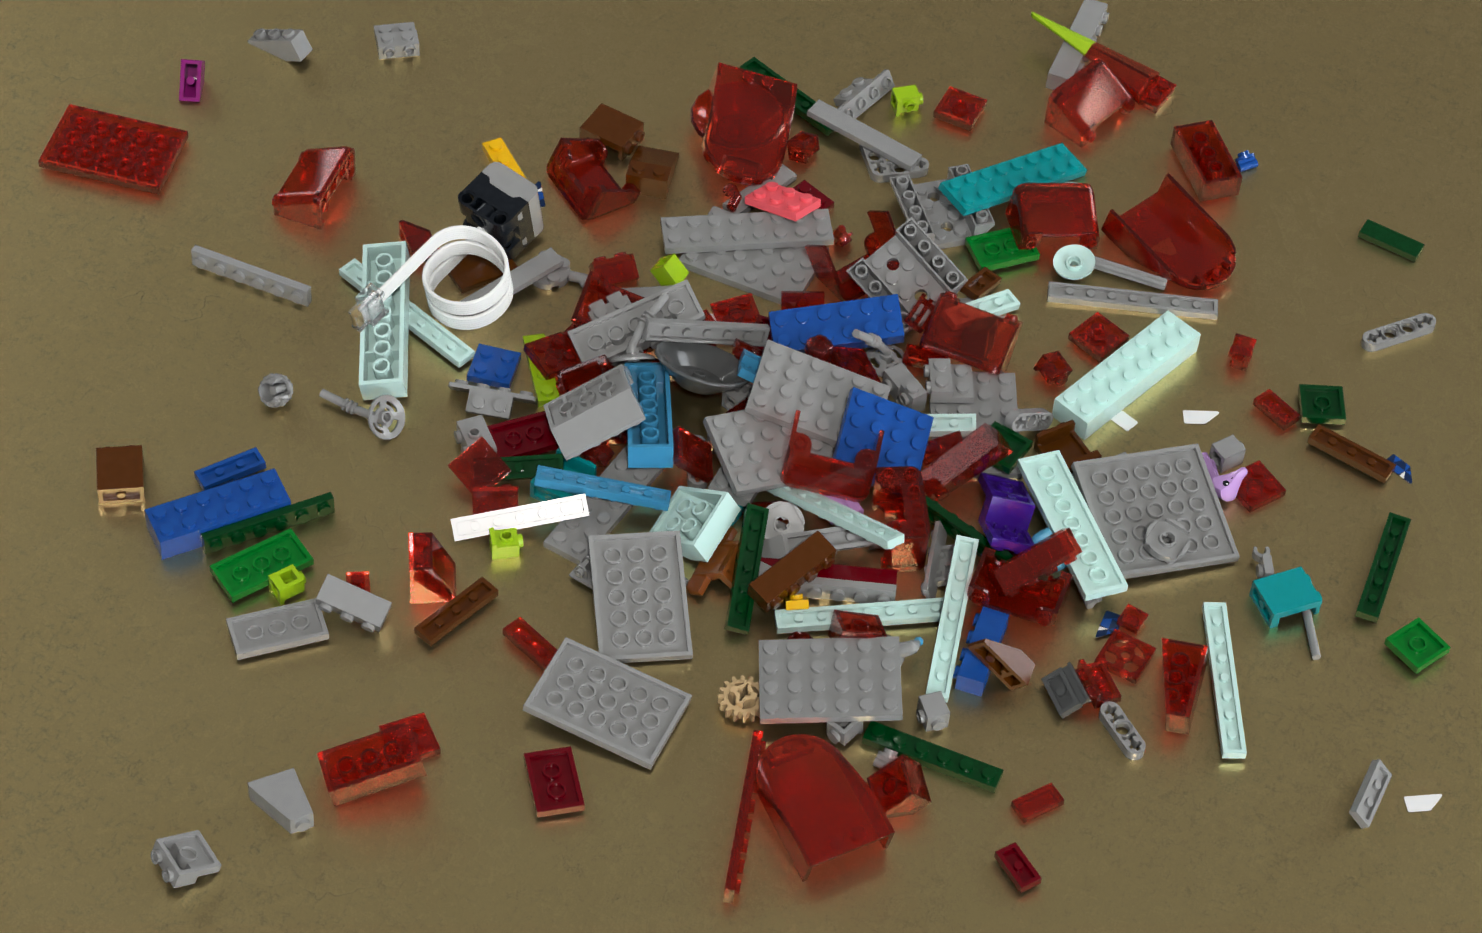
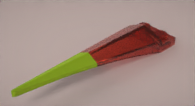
M1035 12L1031 13L1033 19L1073 46L1117 83L1136 103L1156 114L1175 91L1177 85L1159 76V72Z

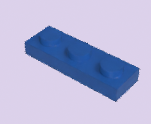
M255 447L196 470L194 475L202 490H206L225 481L228 483L227 481L232 478L238 480L266 468V462Z

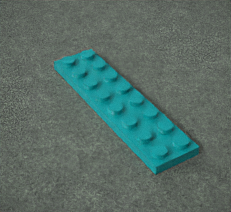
M1063 143L943 181L938 189L963 216L1083 177L1087 169Z

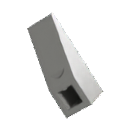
M260 28L248 40L249 44L285 61L301 62L313 50L303 29Z

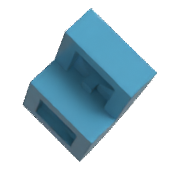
M743 349L738 364L737 376L753 383L761 357Z

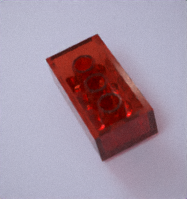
M1213 120L1175 126L1170 144L1200 202L1239 195L1243 177Z
M409 722L317 753L326 786L334 806L427 775Z

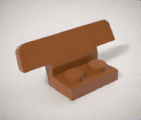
M735 528L728 529L708 562H699L686 586L689 594L703 596L711 580L720 579L731 589L739 541H733L738 533Z

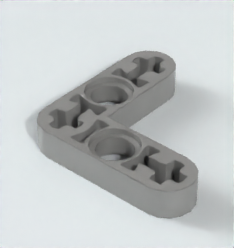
M859 144L869 176L874 182H889V177L909 174L911 179L921 178L928 174L929 162L923 157L911 172L904 169V172H897L894 169L902 168L901 166L891 161H886V158ZM877 156L879 159L871 160L869 157Z

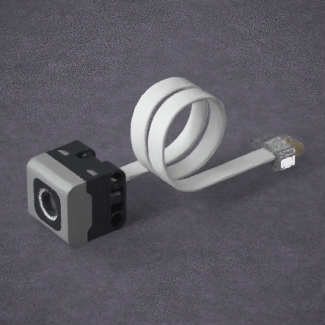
M500 162L490 163L458 194L460 211L466 216L463 225L450 226L435 233L380 288L369 283L355 296L356 304L348 311L353 323L352 327L361 332L368 324L375 326L389 312L388 309L384 308L383 302L428 257L429 259L422 271V282L428 308L436 320L445 326L459 330L478 329L496 321L508 309L513 298V283L508 260H514L544 229L537 186ZM465 239V240L454 241V242L448 243V244H446V245H443V244H445V243H447V242H449V241H452V240ZM468 254L489 260L503 273L499 283L489 293L475 300L464 302L451 301L440 297L434 292L437 285ZM480 313V314L473 315V316H455V315H472V314Z

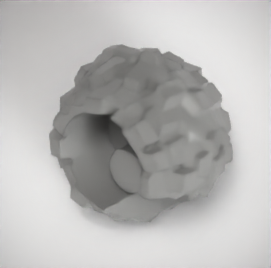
M270 373L263 377L258 387L260 400L271 408L285 406L291 400L294 390L293 383H291L287 376L278 373Z

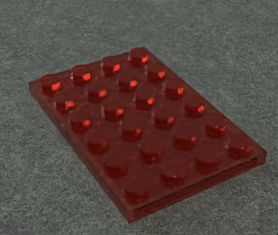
M69 104L38 163L41 168L159 195L188 139V131Z

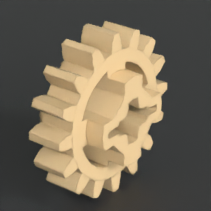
M741 675L740 680L733 676L731 683L724 681V687L719 688L717 703L720 704L719 710L725 711L726 718L732 715L734 722L740 718L742 723H745L747 718L754 722L755 716L760 717L759 681L754 683L752 676L745 680L744 675Z

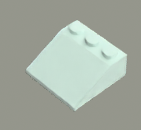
M678 486L670 499L668 511H662L649 532L680 531L682 556L690 560L708 562L741 508L728 492Z

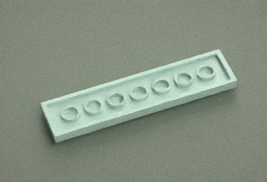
M1056 450L1018 459L1017 466L1047 527L1053 533L1084 601L1126 592L1128 584L1060 451Z

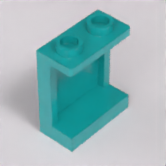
M560 448L556 450V454H562ZM579 456L567 461L564 458V470L596 476L597 466L591 461ZM536 476L530 481V497L540 502L579 495L534 486Z
M1302 567L1253 580L1249 593L1270 629L1277 627L1282 617L1311 609L1314 615L1318 614L1322 604L1320 592L1316 591L1310 576L1305 573Z

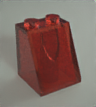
M432 532L409 533L410 604L448 603L456 597L455 562Z

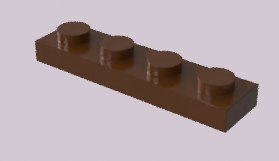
M1320 424L1308 437V444L1384 484L1395 470V463Z
M481 577L414 628V633L431 647L498 596V589L484 577Z

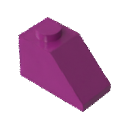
M181 59L179 101L200 102L204 85L205 61Z

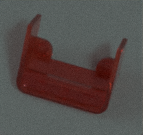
M870 210L867 212L874 232L867 235L864 241L867 254L862 257L865 260L895 236L896 229L889 211ZM826 245L805 246L816 277L841 301L856 300L865 295V292L846 272L861 258L836 271ZM893 260L888 262L887 267L890 270H896L899 267V263Z
M796 410L791 422L780 472L781 481L787 486L853 502L864 501L869 494L876 471L884 431H879L873 450H860L855 457L854 463L810 453L812 447L811 439L806 434L796 432L801 412Z

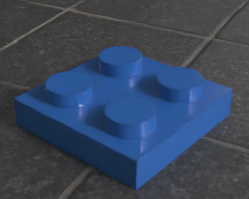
M479 344L467 373V381L510 389L521 360V353Z

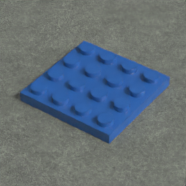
M853 387L850 389L829 471L911 501L914 499L934 417Z

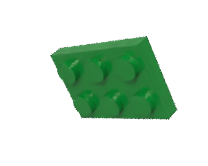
M1024 224L965 238V245L979 271L984 267L992 271L1039 260L1040 253Z

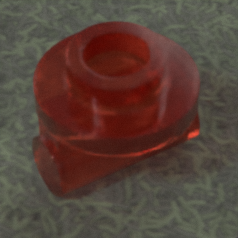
M839 225L833 231L834 238L838 240L834 244L836 246L840 244L841 247L852 241L851 236L853 233H847L845 226Z

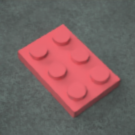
M768 182L746 195L745 204L796 222L821 207V199L813 197L809 193L796 191L794 188L778 185L776 182Z

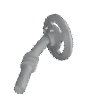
M662 293L651 308L645 310L644 314L641 315L628 344V349H626V354L611 361L612 364L644 363L655 360L654 356L639 352L637 345L642 337L647 317L656 318L655 315L669 299L667 294Z
M858 329L853 330L852 336L854 338L862 340L865 344L871 346L864 355V364L870 373L883 378L884 370L899 363L907 366V357L899 347L892 344L886 345L882 338L874 333H866ZM893 349L900 354L901 358L897 357ZM875 358L876 362L880 365L879 368L875 367L870 359Z
M322 389L319 396L340 406L341 410H345L347 413L350 412L351 415L357 414L367 418L372 433L380 439H393L401 433L404 427V408L400 401L393 396H379L374 399L369 409L358 406L357 402L354 403L349 398L344 399L325 389ZM387 401L395 407L396 412H394L391 406L386 404ZM379 403V408L374 412V407ZM393 420H397L395 428L390 432L388 427L391 426Z

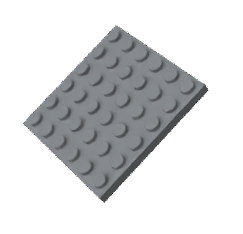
M1198 443L1072 463L1071 468L1078 488L1125 579L1238 561L1239 553ZM1165 519L1176 520L1184 525L1188 531L1187 535L1191 542L1189 549L1183 558L1176 560L1173 564L1158 560L1144 548V536L1147 528L1156 520L1158 522L1165 521ZM1169 537L1166 539L1162 538L1165 543H1171Z

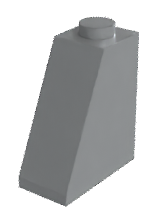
M294 768L247 782L250 800L290 834L303 832L314 827L313 811Z

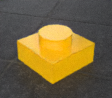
M796 593L784 599V606L786 610L809 609V600L807 596L803 597L802 593Z

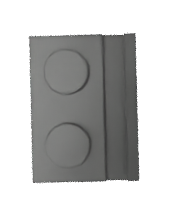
M1071 662L1067 663V666L1064 668L1060 667L1041 678L1062 718L1082 708L1083 704L1092 702Z

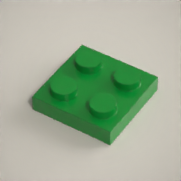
M1419 617L1387 637L1384 643L1415 674L1448 654L1451 648Z

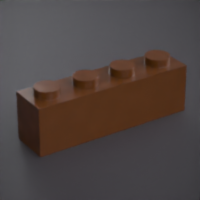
M819 531L815 532L749 584L748 595L765 613L771 609H777L784 602L783 599L789 595H795L806 581L810 583L817 577L820 570L823 568L828 569L833 565L836 549Z

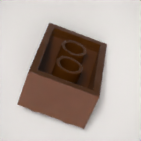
M638 146L630 160L626 173L625 192L666 199L679 153Z

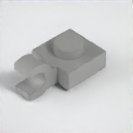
M1254 547L1252 558L1259 563L1256 566L1257 578L1273 575L1274 568L1270 548L1265 547L1264 554H1261L1257 551V547Z

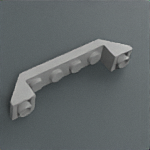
M838 526L781 534L764 540L761 557L782 559L817 531L833 545L836 551L869 547V550L882 547Z

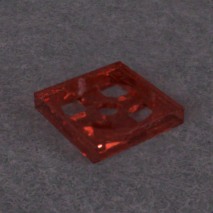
M1115 628L1096 657L1094 665L1136 684L1154 656L1156 648ZM1116 643H1127L1126 646L1121 647L1115 645ZM1136 647L1142 651L1144 658L1135 655L1134 650ZM1106 652L1116 655L1117 660L1114 664L1106 660ZM1123 652H1126L1130 655V657L1123 658L1121 654ZM1126 663H1132L1139 667L1134 672L1123 669Z

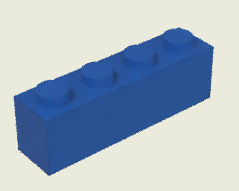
M983 605L981 613L975 614L972 625L975 629L974 631H969L966 643L970 644L985 638L1002 643L1010 613ZM963 647L959 661H962L961 666L956 665L953 679H956L955 689L982 697L991 671L968 648Z

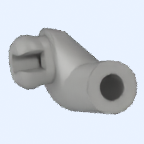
M570 271L568 281L579 283L585 292H592L595 289V282L590 274Z

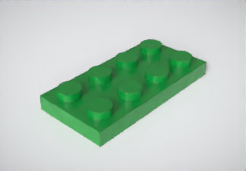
M290 528L220 560L209 567L211 574L233 603L269 586L268 575L292 564L297 571H301L314 565V559Z

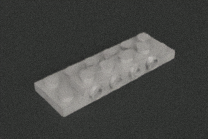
M688 279L568 331V336L585 371L604 363L606 366L610 364L612 366L620 365L612 364L611 361L616 357L626 354L628 344L639 323L638 319L644 314L645 310L651 308L662 293L667 294L669 299L655 315L656 318L706 319ZM641 337L637 348H639V352L643 353V350L649 347L655 349L656 345L662 341H646Z

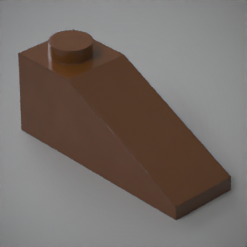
M986 638L968 644L967 648L1010 691L1029 684L1035 663L1022 650Z

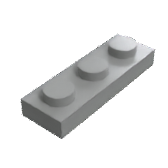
M1380 759L1372 760L1349 811V814L1361 829L1370 827L1392 777V774Z

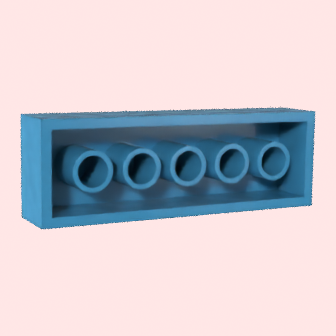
M660 362L625 363L634 382L631 384L633 393L642 406L646 418L637 426H632L626 430L628 468H673L674 444L669 373Z

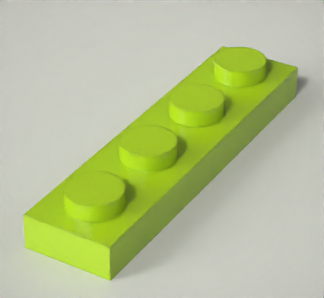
M544 333L523 336V345L538 407H543L544 404L559 397Z

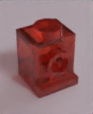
M801 131L788 140L789 160L804 164L808 163V158L820 150L818 135Z
M1238 333L1235 334L1228 357L1232 358L1230 367L1247 371L1257 339Z
M1059 351L1043 354L1033 368L1035 371H1040L1049 385L1056 384L1058 387L1068 381V376L1073 371Z
M604 441L600 445L592 447L581 454L585 456V460H589L599 467H606L615 453L607 442Z

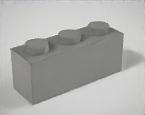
M327 574L316 597V604L319 605L318 608L322 611L340 614L339 617L344 621L362 624L361 627L369 632H374V630L380 632L392 605V602L330 574Z

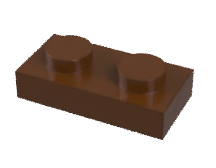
M984 267L965 283L960 292L968 298L976 300L984 297L996 288L1002 278Z

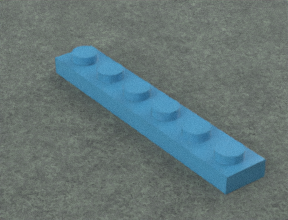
M541 465L537 467L534 486L545 489L550 488L566 493H585L588 497H597L613 502L617 501L668 511L671 490Z

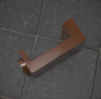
M601 103L580 127L579 142L587 145L593 139L618 151V159L623 161L627 155H631L634 147L643 141L645 132H643L644 122Z
M1074 420L1062 422L1055 427L1040 431L1036 434L1034 450L1038 454L1059 450L1071 474L1073 473L1071 468L1073 462L1102 458L1098 450L1090 452L1074 430L1076 423Z
M142 445L96 448L99 504L145 501Z

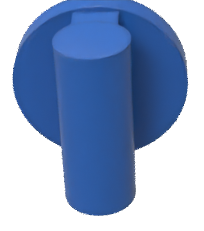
M1249 150L1238 153V158L1234 159L1239 173L1258 167L1255 154L1250 153Z

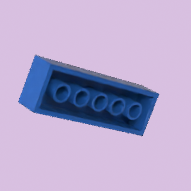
M898 294L771 311L768 314L771 340L810 356L871 347L865 344L864 341L852 336V332L855 329L879 335L886 345L904 343L905 334Z
M275 468L144 509L146 527L163 560L202 547L201 533L291 505V500Z

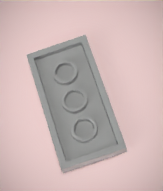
M316 598L226 618V624L237 660L328 640L329 632L322 610L316 604Z

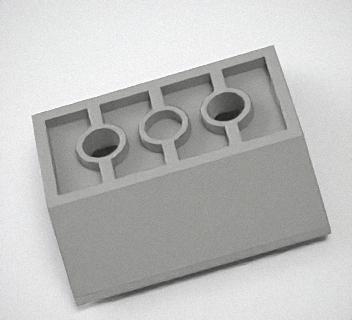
M969 164L948 167L947 179L913 184L909 174L889 177V182L906 221L912 217L940 249L965 245L966 237L986 233L995 226V221L989 208L963 216L938 189L943 181L971 173ZM930 198H935L938 201H932ZM942 228H949V229H951V230H950V231H946L945 229H942Z
M912 217L897 228L895 236L866 260L862 257L846 270L869 298L898 294L904 334L918 328L933 314L951 301L968 281L964 274ZM897 261L899 263L898 269H888V262ZM918 292H924L927 295V299L919 302L915 299V295Z
M620 364L543 405L551 432L566 461L646 420L642 406L635 397L631 384L634 383L631 373L625 365Z

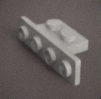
M885 69L874 79L863 77L854 79L852 84L842 89L840 94L833 100L835 105L839 106L838 110L856 119L894 88L895 84L890 71Z
M456 379L455 382H449L448 385L451 390L469 393L466 413L510 420L513 401L537 405V398L528 391H520V394L512 393L509 388L499 387L498 390L490 389L489 385L482 383L472 386L468 385L467 381Z
M935 521L934 530L931 531L932 542L931 547L928 548V563L924 568V583L921 584V592L926 599L936 598L937 587L947 585L954 544L945 545L947 532L941 521Z

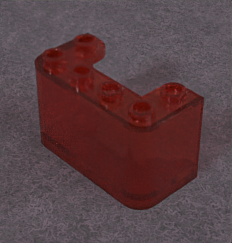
M912 466L876 467L871 498L872 510H877V508L882 510L885 519L896 518V520L890 521L886 525L904 534V543L895 546L893 549H884L883 558H881L880 562L881 569L897 570V572L921 570L925 566L930 536V522L921 471Z

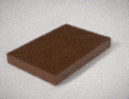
M468 254L448 275L462 294L495 281L503 276V273L489 260ZM513 259L508 260L510 271L518 267Z

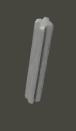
M1095 256L1094 269L1160 290L1166 288L1167 278Z

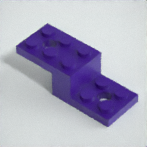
M981 472L978 481L986 498L978 521L990 546L998 551L1006 549L1020 556H1026V554L1033 556L1036 546L1027 530L1035 504L1024 483Z

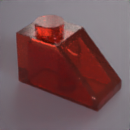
M405 220L399 221V236L401 241H406L411 257L432 237L430 230Z

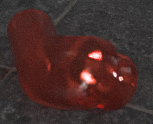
M729 183L723 187V193H726L725 196L730 197L726 208L734 212L742 199V195L736 185Z

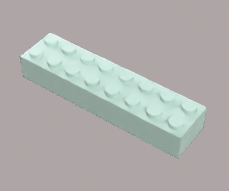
M406 241L363 245L361 306L410 258ZM410 276L364 322L360 323L359 388L363 400H374L382 395H390L395 398L407 397Z
M1169 310L1057 396L1053 404V417L1060 423L1074 420L1076 423L1074 429L1076 434L1083 440L1087 439L1197 351L1201 334Z

